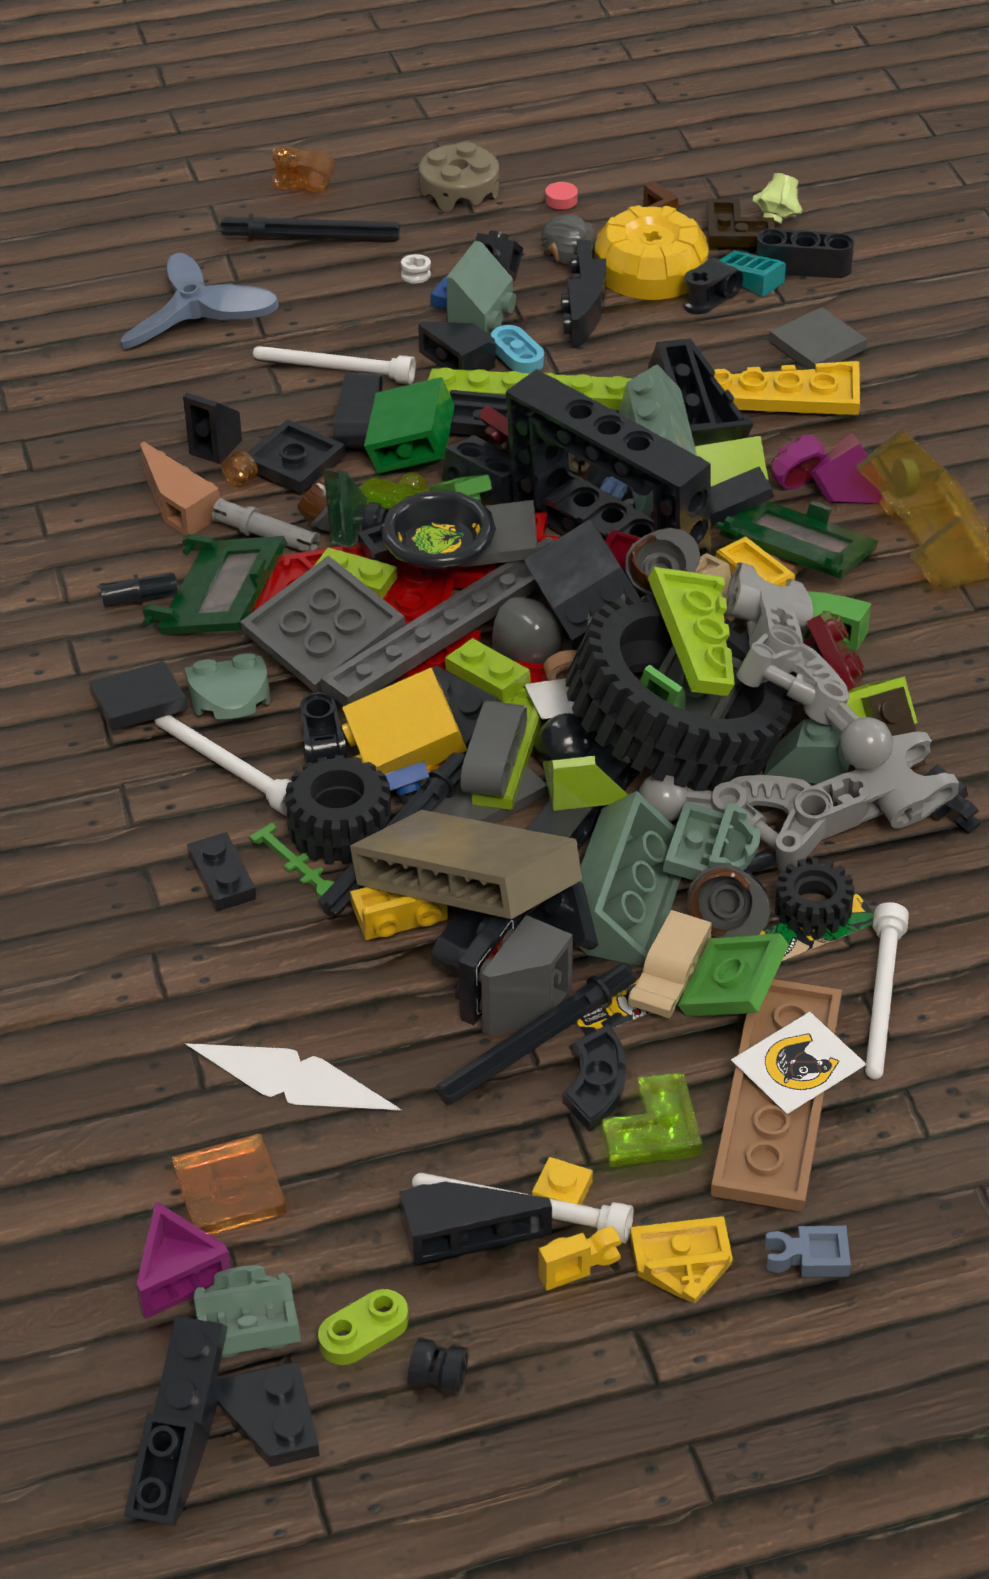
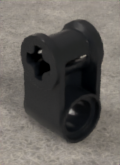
M710 258L697 268L688 271L684 278V282L687 285V296L683 301L684 309L693 314H705L724 301L737 295L743 284L742 271L715 258Z
M314 692L303 697L300 702L305 764L309 762L317 763L318 759L322 757L333 759L335 755H344V758L347 759L343 728L340 727L334 698L324 692Z

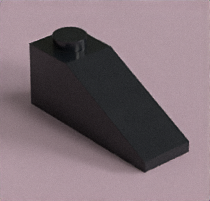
M447 1181L430 1185L421 1184L412 1189L399 1191L401 1222L414 1265L552 1234V1204L550 1198Z

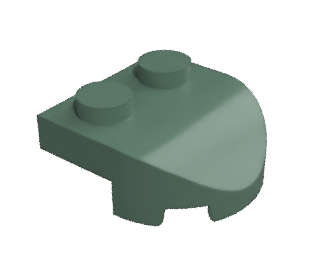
M244 653L234 656L232 660L216 662L210 659L195 662L193 666L184 668L192 710L198 716L204 714V711H213L216 719L240 718L254 714L257 703L262 702V704L269 705L271 702L267 668L262 655L255 656L251 653Z
M684 802L662 871L694 880L704 869L720 864L736 866L741 870H745L757 853L760 843L759 827L754 828L747 820L746 810L733 803L728 802L723 813Z
M260 1265L234 1267L216 1273L214 1285L206 1290L198 1287L195 1291L194 1302L197 1319L222 1323L228 1327L221 1358H229L237 1355L239 1352L262 1348L279 1349L290 1343L301 1342L291 1281L283 1272L275 1278L267 1276L263 1266Z

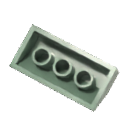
M658 364L628 381L618 413L697 456L681 389ZM631 487L636 509L651 517V512L653 511V491L648 495L642 496L634 492Z
M638 791L601 809L581 864L582 880L580 881L584 885L599 945L591 950L581 946L579 948L590 956L644 967L648 952L671 911L681 876L662 871L676 827Z

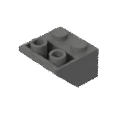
M527 915L515 930L510 929L506 933L500 950L493 959L488 958L483 963L479 972L478 980L482 983V998L479 1004V1011L482 1012V1032L494 1035L522 1029L569 998L572 994V934Z

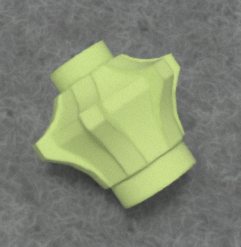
M774 173L772 181H769L766 188L754 195L752 199L754 203L760 206L764 213L763 217H774L775 225H781L782 221L790 216L801 215L803 210L797 198L799 181L781 173Z

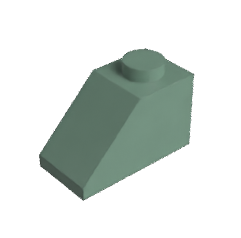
M804 719L777 743L767 762L764 775L803 779L807 783H821L847 773L849 763L840 748L842 735L832 725L821 724L813 719Z

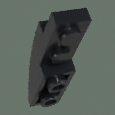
M577 240V254L570 255L571 274H573V277L568 279L567 293H561L564 334H570L572 348H579L589 338L598 325L605 306L606 259H592L590 240Z
M175 1316L154 1414L147 1413L125 1509V1517L176 1525L198 1472L219 1399L223 1380L217 1376L228 1329L224 1324Z

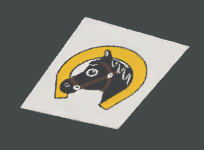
M808 1012L731 1059L786 1114H789L867 1065L811 1012Z

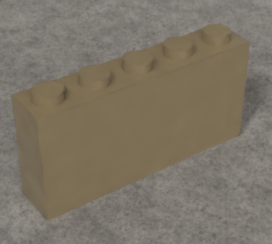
M420 810L350 845L356 881L359 886L513 919L582 880L576 839L426 810Z

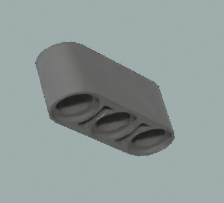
M484 701L462 765V792L498 797L505 796L525 734L527 722L526 705Z

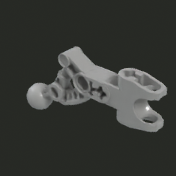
M739 562L730 578L726 597V614L745 620L749 634L750 649L737 672L738 679L751 687H758L761 683L771 681L788 690L786 696L804 704V710L810 718L821 724L832 725L842 735L840 748L847 762L854 767L871 770L883 765L892 752L893 738L890 730L885 723L876 718H859L846 705L849 694L847 686L839 675L814 649L803 644L802 638L809 629L806 621L813 617L812 600L804 585L792 579H787L785 587L774 585L760 577L753 566ZM796 672L797 676L795 677L789 673Z
M911 732L892 736V752L883 765L871 770L855 767L856 770L841 774L813 786L803 779L771 775H749L736 777L730 782L719 784L713 791L690 789L687 785L685 788L674 785L673 776L666 775L664 781L652 778V774L644 779L638 792L670 823L679 819L684 802L723 813L728 802L738 805L746 810L747 820L753 827H759L760 840L775 850L776 867L785 872L786 866L790 863L797 868V861L806 859L821 840L856 827L884 814L894 828L906 827L925 819L941 805L958 795L959 782L954 774L940 773L923 776L910 769L931 753L930 743L932 742L926 732ZM761 805L784 810L787 813V819L780 833L778 834L766 824L767 818L752 806Z

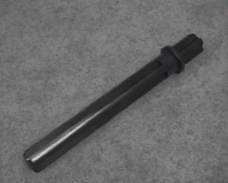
M249 214V218L224 217L220 223L222 235L249 236V240H253L254 237L398 240L400 237V225L398 222L280 219L254 217V214Z
M454 752L437 770H431L428 773L429 777L425 784L384 828L420 810L432 812L445 797H452L456 791L455 786L461 780L465 754ZM353 862L319 899V906L328 916L336 917L350 903V891L364 888V886L357 885Z
M621 963L600 978L596 976L589 977L586 980V985L577 990L574 995L437 1084L436 1091L446 1105L453 1104L588 1013L591 1014L600 1007L608 1008L611 1006L614 996L636 982V974L632 971L629 964Z

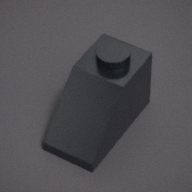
M423 321L418 324L419 352L439 367L471 371L478 369L489 371L495 368V338L473 323Z
M186 393L183 396L189 454L221 464L242 441L240 412L218 402Z

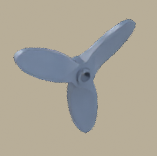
M175 253L167 262V273L175 293L174 296L161 310L129 330L120 339L122 349L134 347L186 319L195 320L206 317L227 320L265 316L278 309V299L270 290L233 284L205 286L203 274L197 263L186 254Z

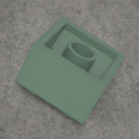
M475 241L446 277L448 322L473 323L491 335L495 328L501 326L507 314L513 312L517 298L516 294L513 293V278L482 242Z

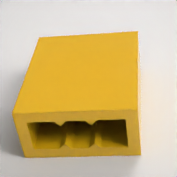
M428 668L342 707L348 721L342 724L345 736L350 746L357 745L360 754L354 757L361 758L362 763L371 762L376 765V771L381 770L384 774L423 761L426 767L434 766L445 761L454 752L459 754L467 751L460 730L432 668Z

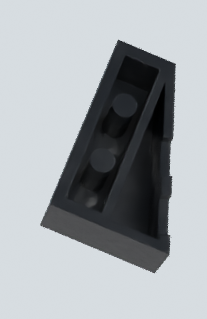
M692 339L656 342L648 369L658 364L681 389L694 445L701 446L748 438L753 422L748 415L743 416L733 403L734 396L729 390L724 391L714 377V369Z

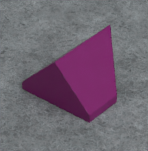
M853 433L846 435L810 472L828 503L836 501L896 504L863 446Z
M155 1201L136 1282L140 1310L144 1319L193 1298L198 1287L206 1290L214 1285L216 1273L231 1268L229 1251L225 1244Z

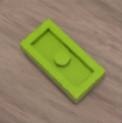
M329 547L316 563L318 564L329 555L382 599L397 579V566Z
M473 638L445 657L447 671L499 698L502 702L531 682L529 669Z

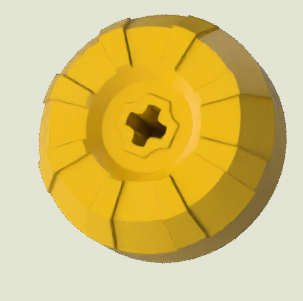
M638 205L629 207L627 211L611 217L597 234L594 259H606V287L636 299L662 300L687 293V285L684 282L685 274L708 260L709 249L706 236L693 218L690 219L684 214L677 212L676 208L668 206L662 208L641 207Z

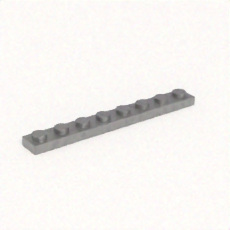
M548 536L538 542V551L555 540ZM524 560L506 562L321 678L322 691L331 695L343 706L375 693L495 617L499 608L510 598L526 597L539 589L540 586Z

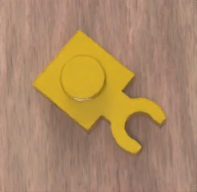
M611 1226L600 1229L588 1239H586L582 1232L568 1238H557L546 1246L539 1248V1278L544 1288L548 1291L589 1276L591 1266L597 1264L605 1266L617 1262L621 1259V1255L616 1246L621 1245V1239L614 1227Z

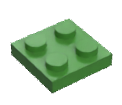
M781 933L709 938L678 1006L686 1016L758 1013L789 944Z

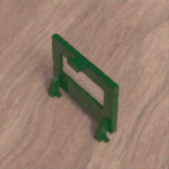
M766 501L735 516H728L724 523L718 522L716 525V529L720 530L719 535L735 541L746 536L765 552L842 579L876 550L878 544L876 539L828 523L833 507L816 501L809 503L807 515Z
M194 534L185 535L182 539L185 546L182 552L185 555H189L191 550H200L170 607L166 608L151 604L145 606L143 609L145 616L143 624L150 626L152 621H161L158 627L161 635L242 630L240 621L251 614L287 544L285 537L274 536L215 541L209 537Z

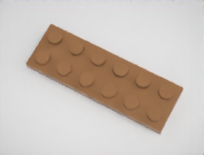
M773 979L759 1012L746 1014L738 1055L808 1012H811L835 1034L842 990ZM736 1065L710 1196L804 1212L825 1091L789 1114H786Z

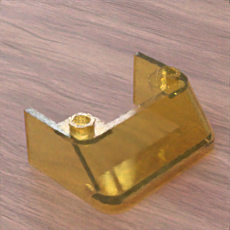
M901 428L860 462L856 468L879 489L884 497L879 501L884 510L892 518L899 515L908 525L920 545L910 556L912 560L923 568L922 573L935 588L942 585L945 589L989 581L988 525L959 482Z

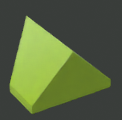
M595 756L543 762L553 811L610 805L628 796L623 789L595 764Z

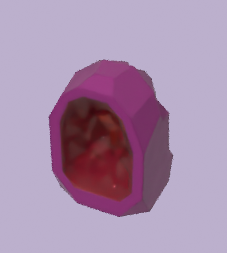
M810 434L800 436L779 448L778 455L772 459V464L770 465L771 477L785 489H797L814 482L815 480L810 472L827 456L823 444Z

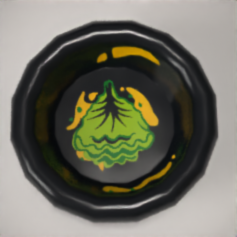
M446 490L420 492L399 501L386 513L381 526L384 546L398 560L414 567L436 570L458 567L477 559L491 545L496 531L492 512L478 499L461 492Z

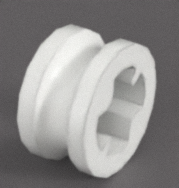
M420 254L405 256L401 260V267L403 269L401 271L402 279L409 283L427 281L431 276L429 270L431 266L430 259Z

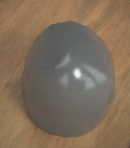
M525 597L510 598L499 608L495 618L492 647L496 652L513 661L544 664L549 657L560 652L563 644L564 628L557 615L547 605Z

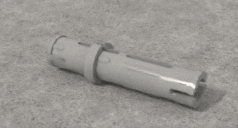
M222 498L218 499L213 507L220 510V513L212 512V519L214 521L236 527L241 534L247 536L255 534L260 537L284 536L287 542L286 546L302 552L318 550L319 545L312 542L313 540L320 542V533L311 532L261 514L260 510L256 507L249 506L245 508Z

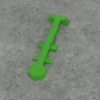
M273 823L249 836L253 843L260 844L264 842L286 862L284 868L288 872L297 871L303 877L300 879V882H309L315 887L318 899L334 883L330 880L324 881L319 877L323 872L321 867L312 870L305 864L309 861V857L305 853L297 857L273 836L274 832L277 831V827Z

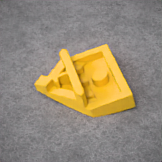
M724 1216L630 1227L629 1236L637 1276L694 1304L732 1265L733 1258Z

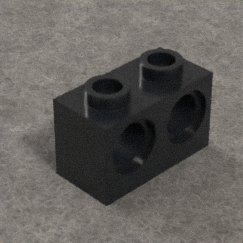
M475 435L446 448L442 474L444 482L460 477L489 475L492 489L480 492L481 501L488 505L513 502L510 453Z

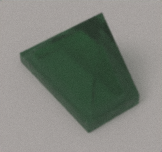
M332 468L323 469L332 544L347 548L354 547L368 499L346 471Z

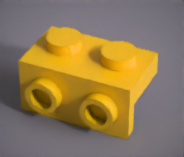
M368 887L350 891V902L365 941L378 937H389L397 932L421 926H432L437 922L447 920L448 905Z

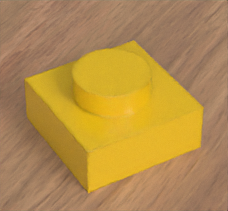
M549 1157L532 1191V1195L582 1205L593 1182V1170Z

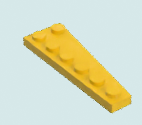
M859 361L815 363V369L796 370L795 365H781V371L762 372L760 367H747V370L740 374H731L726 369H714V377L724 391L729 390L734 396L733 403L738 410L764 411L768 413H821L839 416L859 415Z

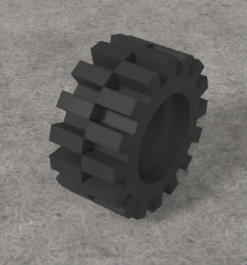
M805 858L797 861V868L792 863L787 865L786 871H781L777 881L775 911L776 915H780L779 921L783 924L790 921L789 929L794 932L799 927L803 928L802 935L810 936L811 930H817V937L825 936L826 929H829L831 934L838 932L839 925L844 928L848 923V918H851L855 891L851 875L845 876L846 869L840 865L834 870V862L826 860L825 865H820L819 858H812L811 864H807ZM815 893L827 897L828 900L810 901L804 899L801 895Z

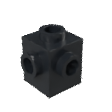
M490 230L489 235L477 232L475 241L482 242L513 278V281H515L524 248L517 242L508 240L509 235Z

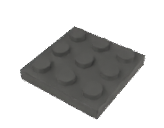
M328 555L240 621L242 631L305 685L314 692H321V678L404 627L406 622L400 612Z

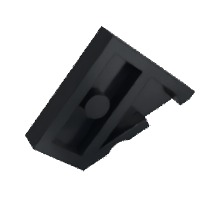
M299 1362L221 1378L223 1382L217 1404L231 1418V1425L243 1438L253 1442L255 1451L270 1467L320 1456L319 1444Z

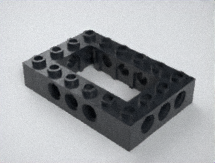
M538 369L506 391L513 503L533 500L535 513H547V526L562 535H565L591 519L604 541L612 529L642 538L657 530L675 528L684 530L694 538L699 546L700 557L706 553L711 555V463ZM568 452L573 454L578 461L581 462L583 460L604 472L605 476L609 478L612 476L632 487L633 491L639 495L645 496L653 491V511L651 512V517L622 502L617 497L597 488L589 481L583 480L569 472Z

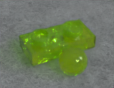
M415 472L403 475L399 483L372 477L358 487V498L362 503H380L384 508L391 509L399 501L420 492H428L427 483L422 475Z

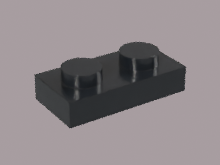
M227 832L187 844L188 855L216 912L256 899L255 886Z

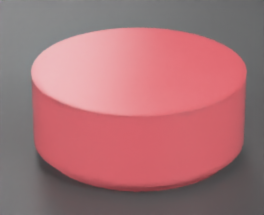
M556 182L547 186L545 202L549 207L556 210H567L577 204L578 189L573 184Z

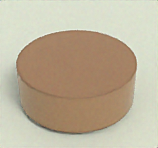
M561 651L552 655L544 662L543 667L548 681L567 678L568 669L577 651Z

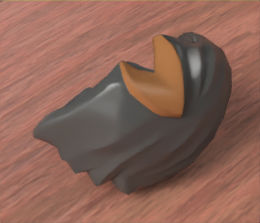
M565 214L553 217L544 225L540 240L543 241L542 246L545 247L544 250L547 256L553 254L556 262L570 265V255L577 254V240H590L592 259H594L597 236L590 223L585 222L577 215Z

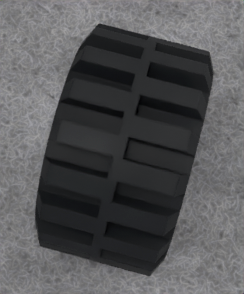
M335 755L333 759L322 757L318 759L317 763L309 762L303 765V771H296L291 776L292 782L287 783L285 798L289 837L292 843H296V849L302 854L308 852V856L312 860L317 861L321 858L325 860L326 864H334L335 861H343V864L352 863L350 845L384 829L392 820L389 782L386 781L385 774L381 770L376 771V765L371 762L362 763L361 758L353 756L351 759H346L344 755Z

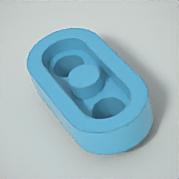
M502 325L491 332V336L495 338V354L513 371L532 373L536 369L541 370L543 368V348L520 327Z

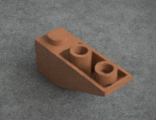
M142 442L140 450L143 473L163 521L183 535L195 534L214 522L212 512L220 513V510L213 508L216 501L220 499L218 488L212 482L206 481L193 473L188 467L182 466L169 458L164 452L155 449L146 442Z

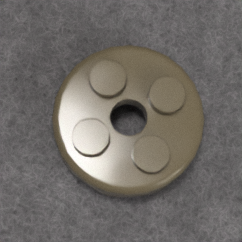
M472 142L441 146L433 149L421 159L419 164L421 192L423 196L432 195L440 209L445 212L453 210L455 202L459 198H467L473 205L480 204L487 194H489V197L496 199L499 194V163L493 154Z

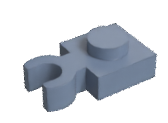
M798 1226L797 1238H791L788 1234L780 1231L766 1233L765 1250H779L782 1252L781 1254H768V1271L784 1272L791 1266L800 1265L801 1277L850 1276L851 1261L846 1226Z

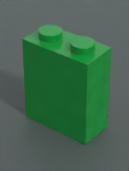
M442 377L375 394L364 447L377 473L445 458L455 404Z

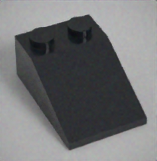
M591 519L524 559L577 649L596 612L599 613L601 607L605 604L610 606L612 601L618 598L625 602L628 596L637 595L640 599Z

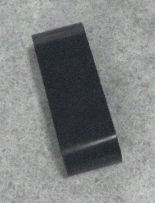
M772 228L758 233L756 255L784 262L786 264L785 275L843 278L851 274L855 242L851 236L843 233Z
M345 373L334 419L333 439L345 444L346 449L366 450L364 444L375 394L383 391L382 374Z

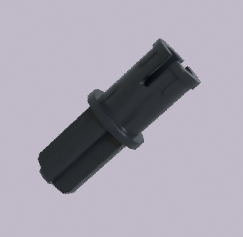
M172 572L138 578V574H135L134 579L100 583L104 608L138 601L140 605L143 604L142 600L175 595L178 592L176 576Z

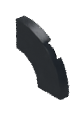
M609 1024L572 1044V1055L580 1067V1072L575 1083L563 1092L562 1103L589 1132L601 1125L613 1113L619 1104L625 1087L626 1058L620 1039Z

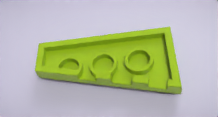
M654 567L648 577V581L691 691L728 696L735 683L731 649L727 648L726 643L730 633L729 625L724 623V614L727 610L726 598H723L721 593L725 586L724 577Z

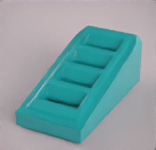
M733 251L719 260L742 271L744 278L742 286L761 297L785 282L786 264L780 260L739 251Z

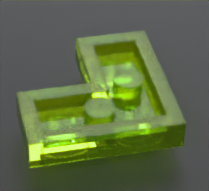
M684 1072L639 1078V1094L644 1114L602 1119V1133L610 1167L700 1156L702 1153V1141Z

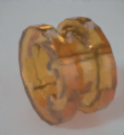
M236 450L231 454V457L225 458L221 464L224 476L236 487L246 485L248 480L255 478L258 473L255 461L243 450Z

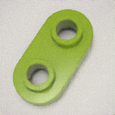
M380 1289L367 1294L329 1316L322 1322L318 1330L319 1349L322 1356L333 1364L349 1365L403 1334L408 1326V1306L406 1300L402 1295L393 1290ZM383 1308L390 1309L389 1311H386V1312H379V1311H377V1310L383 1309ZM340 1331L350 1332L345 1336L336 1335Z

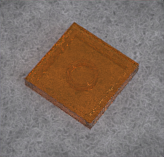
M261 1133L171 1157L174 1173L190 1222L209 1235L287 1214L286 1203Z

